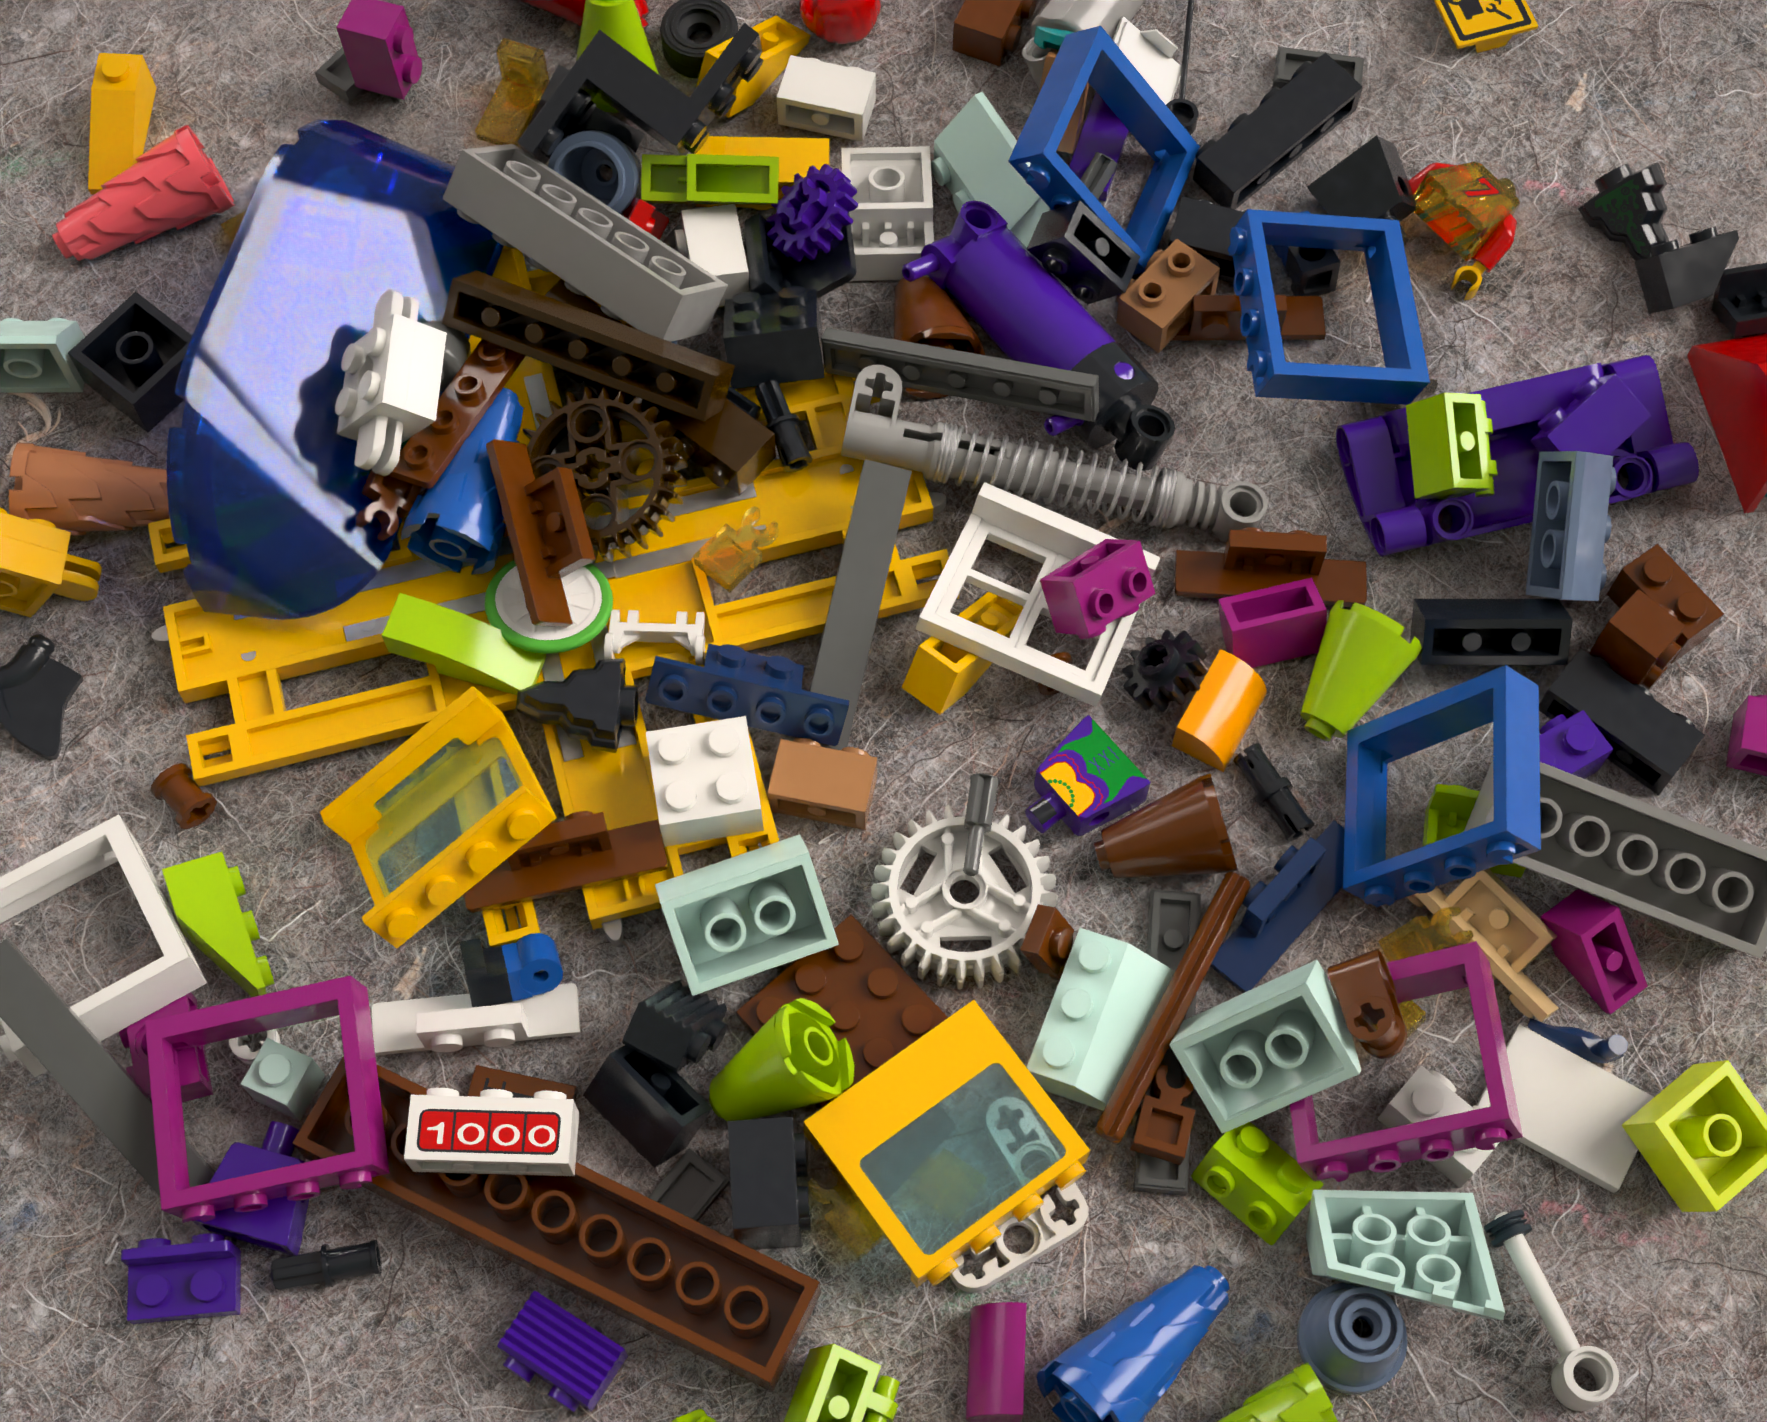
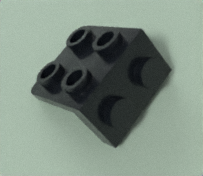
M757 213L744 221L746 235L744 249L748 256L749 288L751 292L766 295L779 293V291L787 287L801 286L806 290L816 288L817 297L820 298L851 281L856 275L857 269L851 225L843 226L840 230L844 236L841 241L835 238L830 241V251L828 253H825L820 248L817 250L814 260H810L804 255L801 261L798 262L791 256L787 257L773 245L774 241L767 235L772 226L767 223V220L762 215Z

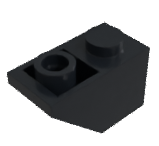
M1716 226L1689 234L1691 242L1689 244L1679 247L1677 239L1650 247L1652 256L1635 261L1649 314L1674 309L1712 296L1739 240L1737 230L1718 234Z

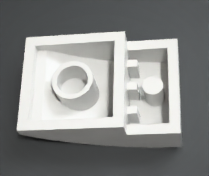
M930 146L841 148L842 173L851 180L850 184L857 189V193L852 198L858 203V208L849 212L850 218L854 220L851 229L857 269L856 275L851 281L901 280L904 278L902 275L903 265L921 258L923 247L934 242Z

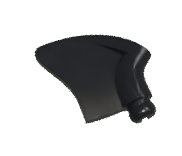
M35 634L29 638L27 645L24 644L20 647L12 660L0 667V724L11 737L33 753L48 760H55L59 757L61 751L63 719L67 704L82 683L83 677L71 668L50 658L49 656L55 650L54 643L41 634Z

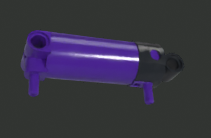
M974 200L963 204L950 235L925 245L921 251V258L903 265V277L907 281L912 282L929 275L940 288L945 289L951 299L954 298L1010 360L1098 375L1099 412L1095 422L1053 415L1044 422L1046 432L1051 436H1056L1071 428L1089 448L1095 449L1117 439L1114 446L1115 453L1122 463L1123 460L1127 459V467L1137 470L1138 463L1141 462L1143 464L1142 471L1152 469L1158 463L1175 431L1174 421L1170 415L1163 409L1151 405L1159 389L1158 382L1042 266L1041 262L1007 228L1008 223L989 204Z

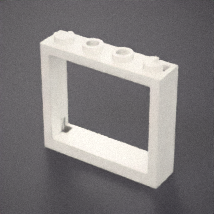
M120 815L105 821L0 877L1 924L119 861L164 956L70 1007L100 1042L207 983L137 840ZM0 1017V1025H2L5 1032L4 1035L0 1036V1045L9 1061L13 1062L19 1059L34 1077L48 1071Z

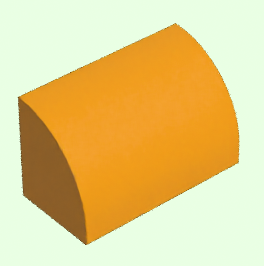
M1220 649L1208 673L1201 682L1199 691H1196L1181 718L1171 746L1224 772L1266 696L1267 688L1259 674L1241 659Z

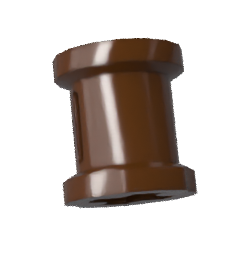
M179 763L160 773L153 781L150 791L157 800H165L176 814V823L181 829L187 830L198 826L208 819L215 810L217 800L211 793H204L192 779L193 772L187 764Z

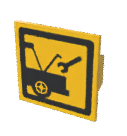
M1434 0L1457 49L1475 45L1476 52L1479 53L1505 46L1515 34L1538 29V24L1526 0Z

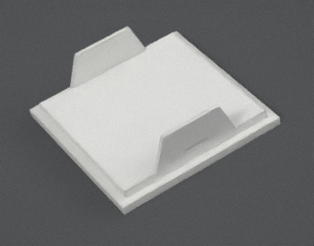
M1121 17L1113 41L1166 105L1173 100L1181 77L1182 66L1171 58L1178 47L1157 29L1140 31L1125 17Z

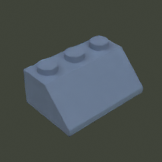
M1581 451L1539 452L1525 595L1561 600L1599 601L1600 591L1604 588L1607 578L1606 566L1603 563L1604 544L1609 540L1612 528L1611 518L1607 514L1609 495L1613 493L1616 485V470L1612 467L1613 456Z

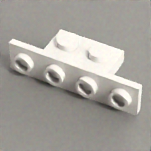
M574 983L559 984L552 991L535 995L531 998L482 1007H472L470 994L375 1003L372 1006L375 1056L427 1050L446 1053L461 1050L466 1046L476 1045L505 1047L514 1044L515 1041L581 1035L577 986Z

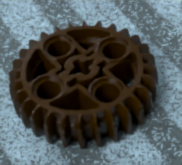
M605 385L598 398L591 388L585 386L583 400L579 401L571 392H567L568 405L561 408L554 401H550L549 404L553 414L546 418L539 413H535V418L540 426L536 431L523 428V433L530 439L526 447L535 480L557 467L572 469L595 559L599 552L606 562L613 563L615 549H618L626 558H631L630 544L636 542L642 548L648 549L649 546L645 538L646 534L651 531L653 534L663 537V532L658 522L661 519L674 522L675 517L667 509L669 504H684L683 499L674 491V488L688 485L687 480L680 473H677V471L688 467V464L683 456L678 454L684 447L682 442L674 436L676 429L669 421L664 420V414L657 407H651L647 400L639 397L634 399L631 394L620 391L616 396L612 389ZM620 420L637 427L648 439H636L622 443ZM603 421L599 433L592 437H586L587 430L593 423ZM568 434L570 452L551 455L557 444ZM654 459V465L647 474L637 475V469L644 460ZM648 495L639 510L629 517L628 498ZM606 512H611L612 516L609 524L603 529L595 530V522L598 517Z

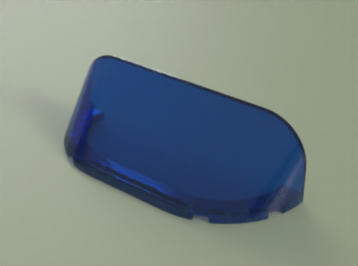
M321 119L310 122L297 129L299 140L294 145L282 144L277 149L256 187L182 362L175 394L185 398L186 401L181 428L170 427L168 431L166 460L168 507L173 539L176 543L187 545L191 564H188L183 570L184 576L195 599L204 612L279 620L310 617L326 612L346 602L360 592L376 576L391 552L403 518L398 517L399 525L397 531L384 541L377 539L381 531V523L377 518L373 517L370 523L362 528L356 526L358 513L372 503L371 499L361 494L372 468L365 470L357 467L354 464L357 441L337 434L339 415L335 413V404L344 384L345 371L341 369L343 354L348 345L354 344L373 327L376 304L386 290L391 289L401 293L402 297L409 296L419 300L417 322L443 321L452 279L476 270L493 276L504 245L498 243L492 237L493 232L481 224H474L464 220L457 214V208L443 200L455 166L345 120ZM463 332L469 341L471 335ZM439 391V398L444 391ZM406 440L405 442H403V443L401 444V449H400V451H401V450L403 449V447L406 445V443L408 442V440Z

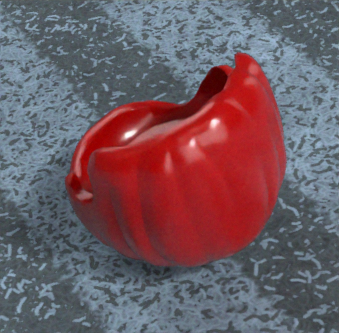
M800 0V14L806 27L817 37L825 39L830 43L841 45L864 39L875 26L881 10L880 0Z

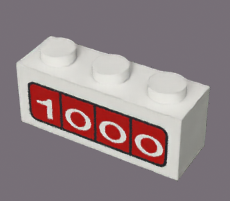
M430 1088L427 1090L426 1095H411L404 1160L413 1172L575 1176L579 1111L574 1099H566V1094L557 1091H538L534 1093V1098H513V1093L499 1089L483 1090L480 1093V1097L459 1096V1092L454 1089Z

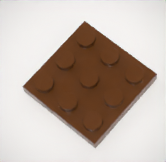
M852 914L834 928L839 945L796 960L736 1011L737 1018L754 1036L784 1004L799 998L817 1003L835 1020L836 1023L829 1028L834 1033L836 1039L840 1041L846 1038L851 1048L855 1067L854 1080L849 1088L948 1018ZM834 1099L819 1102L816 1105L821 1109Z

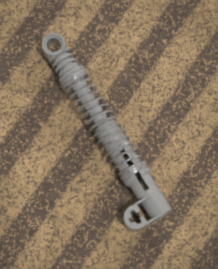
M884 365L865 367L859 372L855 381L841 456L860 460L867 459L894 467L922 472L926 479L933 480L934 482L938 481L939 483L943 482V484L947 482L948 478H952L955 480L957 487L963 481H967L972 490L978 484L983 485L985 482L1006 492L1008 490L1014 491V495L1021 497L1023 493L1029 494V499L1032 502L1038 496L1043 497L1046 505L1050 504L1055 494L1058 493V503L1061 508L1065 507L1070 497L1073 496V507L1076 511L1081 509L1087 499L1088 511L1091 514L1096 512L1102 502V510L1105 517L1110 516L1117 505V514L1120 520H1123L1132 508V519L1135 523H1138L1146 512L1147 523L1152 527L1154 525L1156 527L1160 526L1161 529L1163 527L1171 529L1175 525L1183 526L1185 520H1187L1188 527L1194 528L1198 523L1201 530H1206L1208 525H1210V531L1214 532L1223 542H1227L1230 529L1258 528L1268 508L1267 497L1257 485L1247 481H1237L1228 487L1220 485L1218 491H1216V485L1209 483L1205 488L1204 482L1197 481L1195 486H1193L1192 479H1187L1182 471L1161 468L1156 479L1158 467L1155 465L1152 468L1151 477L1148 478L1141 476L1143 468L1141 462L1138 463L1136 475L1126 473L1127 459L1123 460L1122 469L1119 472L1111 470L1112 456L1108 458L1107 467L1104 469L1096 467L1097 453L1093 455L1092 464L1089 466L1081 464L1082 450L1079 451L1075 463L1066 461L1068 455L1067 447L1064 448L1060 460L1059 452L1053 451L1054 446L1052 444L1046 450L1038 448V441H1035L1033 447L1023 445V438H1020L1017 444L1008 442V435L1004 436L1003 441L994 439L993 432H990L988 437L979 436L978 428L974 430L973 434L964 433L963 425L958 429L956 424L952 425L950 423L948 425L947 422L938 421L929 426L897 419L902 394V381L892 368ZM872 397L880 398L878 415L868 413ZM1077 497H1080L1081 500L1077 505ZM1092 500H1095L1096 503L1092 509ZM1107 503L1111 504V506H1110L1108 512H1107ZM1122 506L1126 507V509H1125L1123 515H1122V512H1121V507H1122ZM1136 509L1141 510L1138 518L1136 517ZM1232 510H1238L1242 512L1246 517L1239 516Z

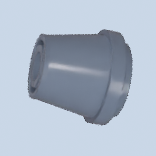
M598 130L582 131L565 138L553 151L548 163L549 168L619 214H622L630 206L636 195L641 176V167L635 152L615 136ZM603 164H607L612 169L613 176L609 181L605 180L600 174V168Z
M1347 1283L1331 1285L1317 1293L1310 1300L1298 1322L1297 1345L1303 1363H1309L1321 1384L1340 1393L1356 1395L1379 1389L1396 1375L1404 1362L1407 1352V1331L1399 1308L1388 1295L1374 1288L1359 1287ZM1356 1319L1365 1320L1371 1328L1370 1337H1358L1352 1329L1353 1321Z

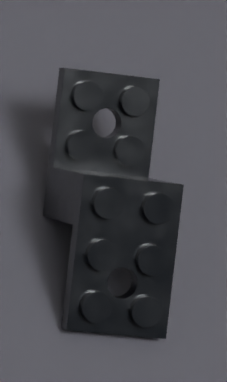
M744 23L691 96L688 97L599 30L517 143L525 152L546 164L553 151L566 138L574 124L577 123L581 126L590 117L596 106V103L592 100L597 95L675 155L686 156L688 152L696 154L709 137L710 133L706 131V128L715 115L722 119L734 104L737 97L733 92L741 80L744 79L746 82H749L760 69L764 61L760 58L762 53L760 35Z

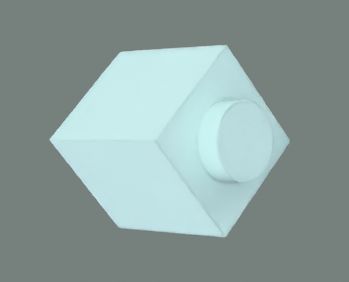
M266 1038L241 1085L255 1101L300 1121L325 1074L313 1058Z

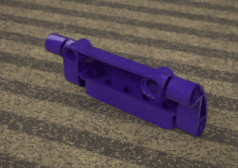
M1642 355L1603 365L1596 363L1467 393L1481 394V400L1485 401L1487 418L1492 419L1493 434L1489 435L1491 460L1496 461L1498 475L1493 477L1495 494L1488 497H1475V493L1458 498H1444L1428 501L1430 499H1415L1406 407L1385 412L1382 416L1339 425L1336 429V443L1346 483L1362 525L1378 554L1382 557L1533 522L1539 451L1530 440L1542 430L1538 423L1555 408L1561 406L1564 410L1575 399L1572 395L1573 390L1592 375L1601 378L1616 373L1652 415L1610 454V456H1613L1612 467L1616 470V485L1613 493L1609 495V504L1696 482L1699 476V464L1696 453L1688 442L1673 443L1660 377L1654 360L1649 355ZM1621 467L1627 471L1629 476V482L1625 489L1619 485L1617 480V474ZM1443 508H1446L1452 516V526L1447 532L1443 531L1438 523V515Z

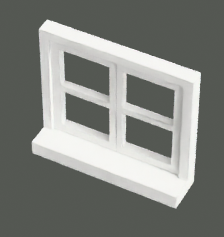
M984 482L978 493L972 513L919 617L915 629L1097 707L1137 612L1115 619L1106 625L1104 633L1095 637L1099 640L1086 670H1082L1027 646V640L1039 614L1051 618L1040 579L1103 540L1117 538ZM985 540H989L1043 564L1030 594L972 570ZM1143 550L1152 578L1160 557ZM965 582L1023 606V610L1010 638L950 613Z

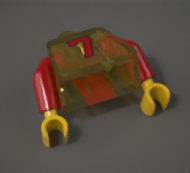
M1434 162L1408 180L1417 203L1414 213L1466 262L1471 259L1474 261L1472 266L1459 268L1451 283L1452 290L1457 282L1461 280L1469 281L1472 286L1466 293L1464 300H1470L1475 297L1482 282L1481 275L1484 271L1490 273L1512 247L1517 227V221L1513 215L1519 207L1520 201L1515 196L1516 189L1511 180L1508 178L1497 179L1478 162L1460 165Z

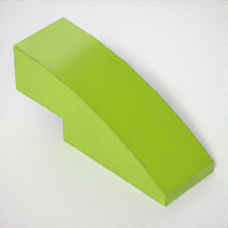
M642 154L641 200L655 204H778L779 157Z
M399 593L382 633V638L390 653L433 664L439 674L517 695L518 691L537 683L547 657L546 654L529 652L511 645L504 639L501 630L492 625L438 604Z

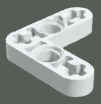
M1005 1097L995 1101L989 1107L985 1119V1132L1020 1190L1031 1182V1180L1023 1175L1021 1170V1163L1027 1156L1032 1154L1041 1155L1046 1158L1050 1167L1058 1162L1060 1158L1024 1102L1016 1098ZM1005 1112L1010 1118L1017 1115L1021 1118L1017 1125V1132L1023 1142H1026L1030 1136H1033L1035 1139L1034 1142L1023 1145L1014 1155H1011L1008 1151L1016 1146V1140L1008 1129L1000 1132L996 1129L1000 1121L999 1114ZM1074 1182L1062 1191L1058 1187L1055 1193L1064 1207L1071 1204L1076 1207L1072 1216L1073 1224L1067 1225L1063 1219L1056 1222L1051 1219V1216L1054 1214L1055 1205L1049 1194H1047L1042 1199L1044 1204L1029 1217L1018 1222L1015 1216H1013L998 1227L1002 1235L994 1242V1246L998 1256L1007 1263L1005 1266L998 1267L997 1258L995 1257L983 1265L982 1278L976 1279L972 1273L963 1276L960 1270L964 1266V1255L970 1254L974 1260H977L990 1252V1247H987L978 1254L970 1248L955 1259L959 1267L950 1275L952 1282L959 1289L969 1293L986 1290L1075 1237L1082 1231L1088 1217L1087 1203L1076 1183ZM1013 1226L1027 1228L1032 1233L1034 1239L1032 1248L1022 1254H1015L1009 1251L1003 1241L1005 1231Z

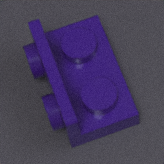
M215 1233L198 1234L192 1236L191 1243L171 1245V1240L144 1239L138 1241V1248L121 1250V1262L128 1266L127 1321L131 1324L240 1315L241 1250L231 1241L225 1240L224 1235Z

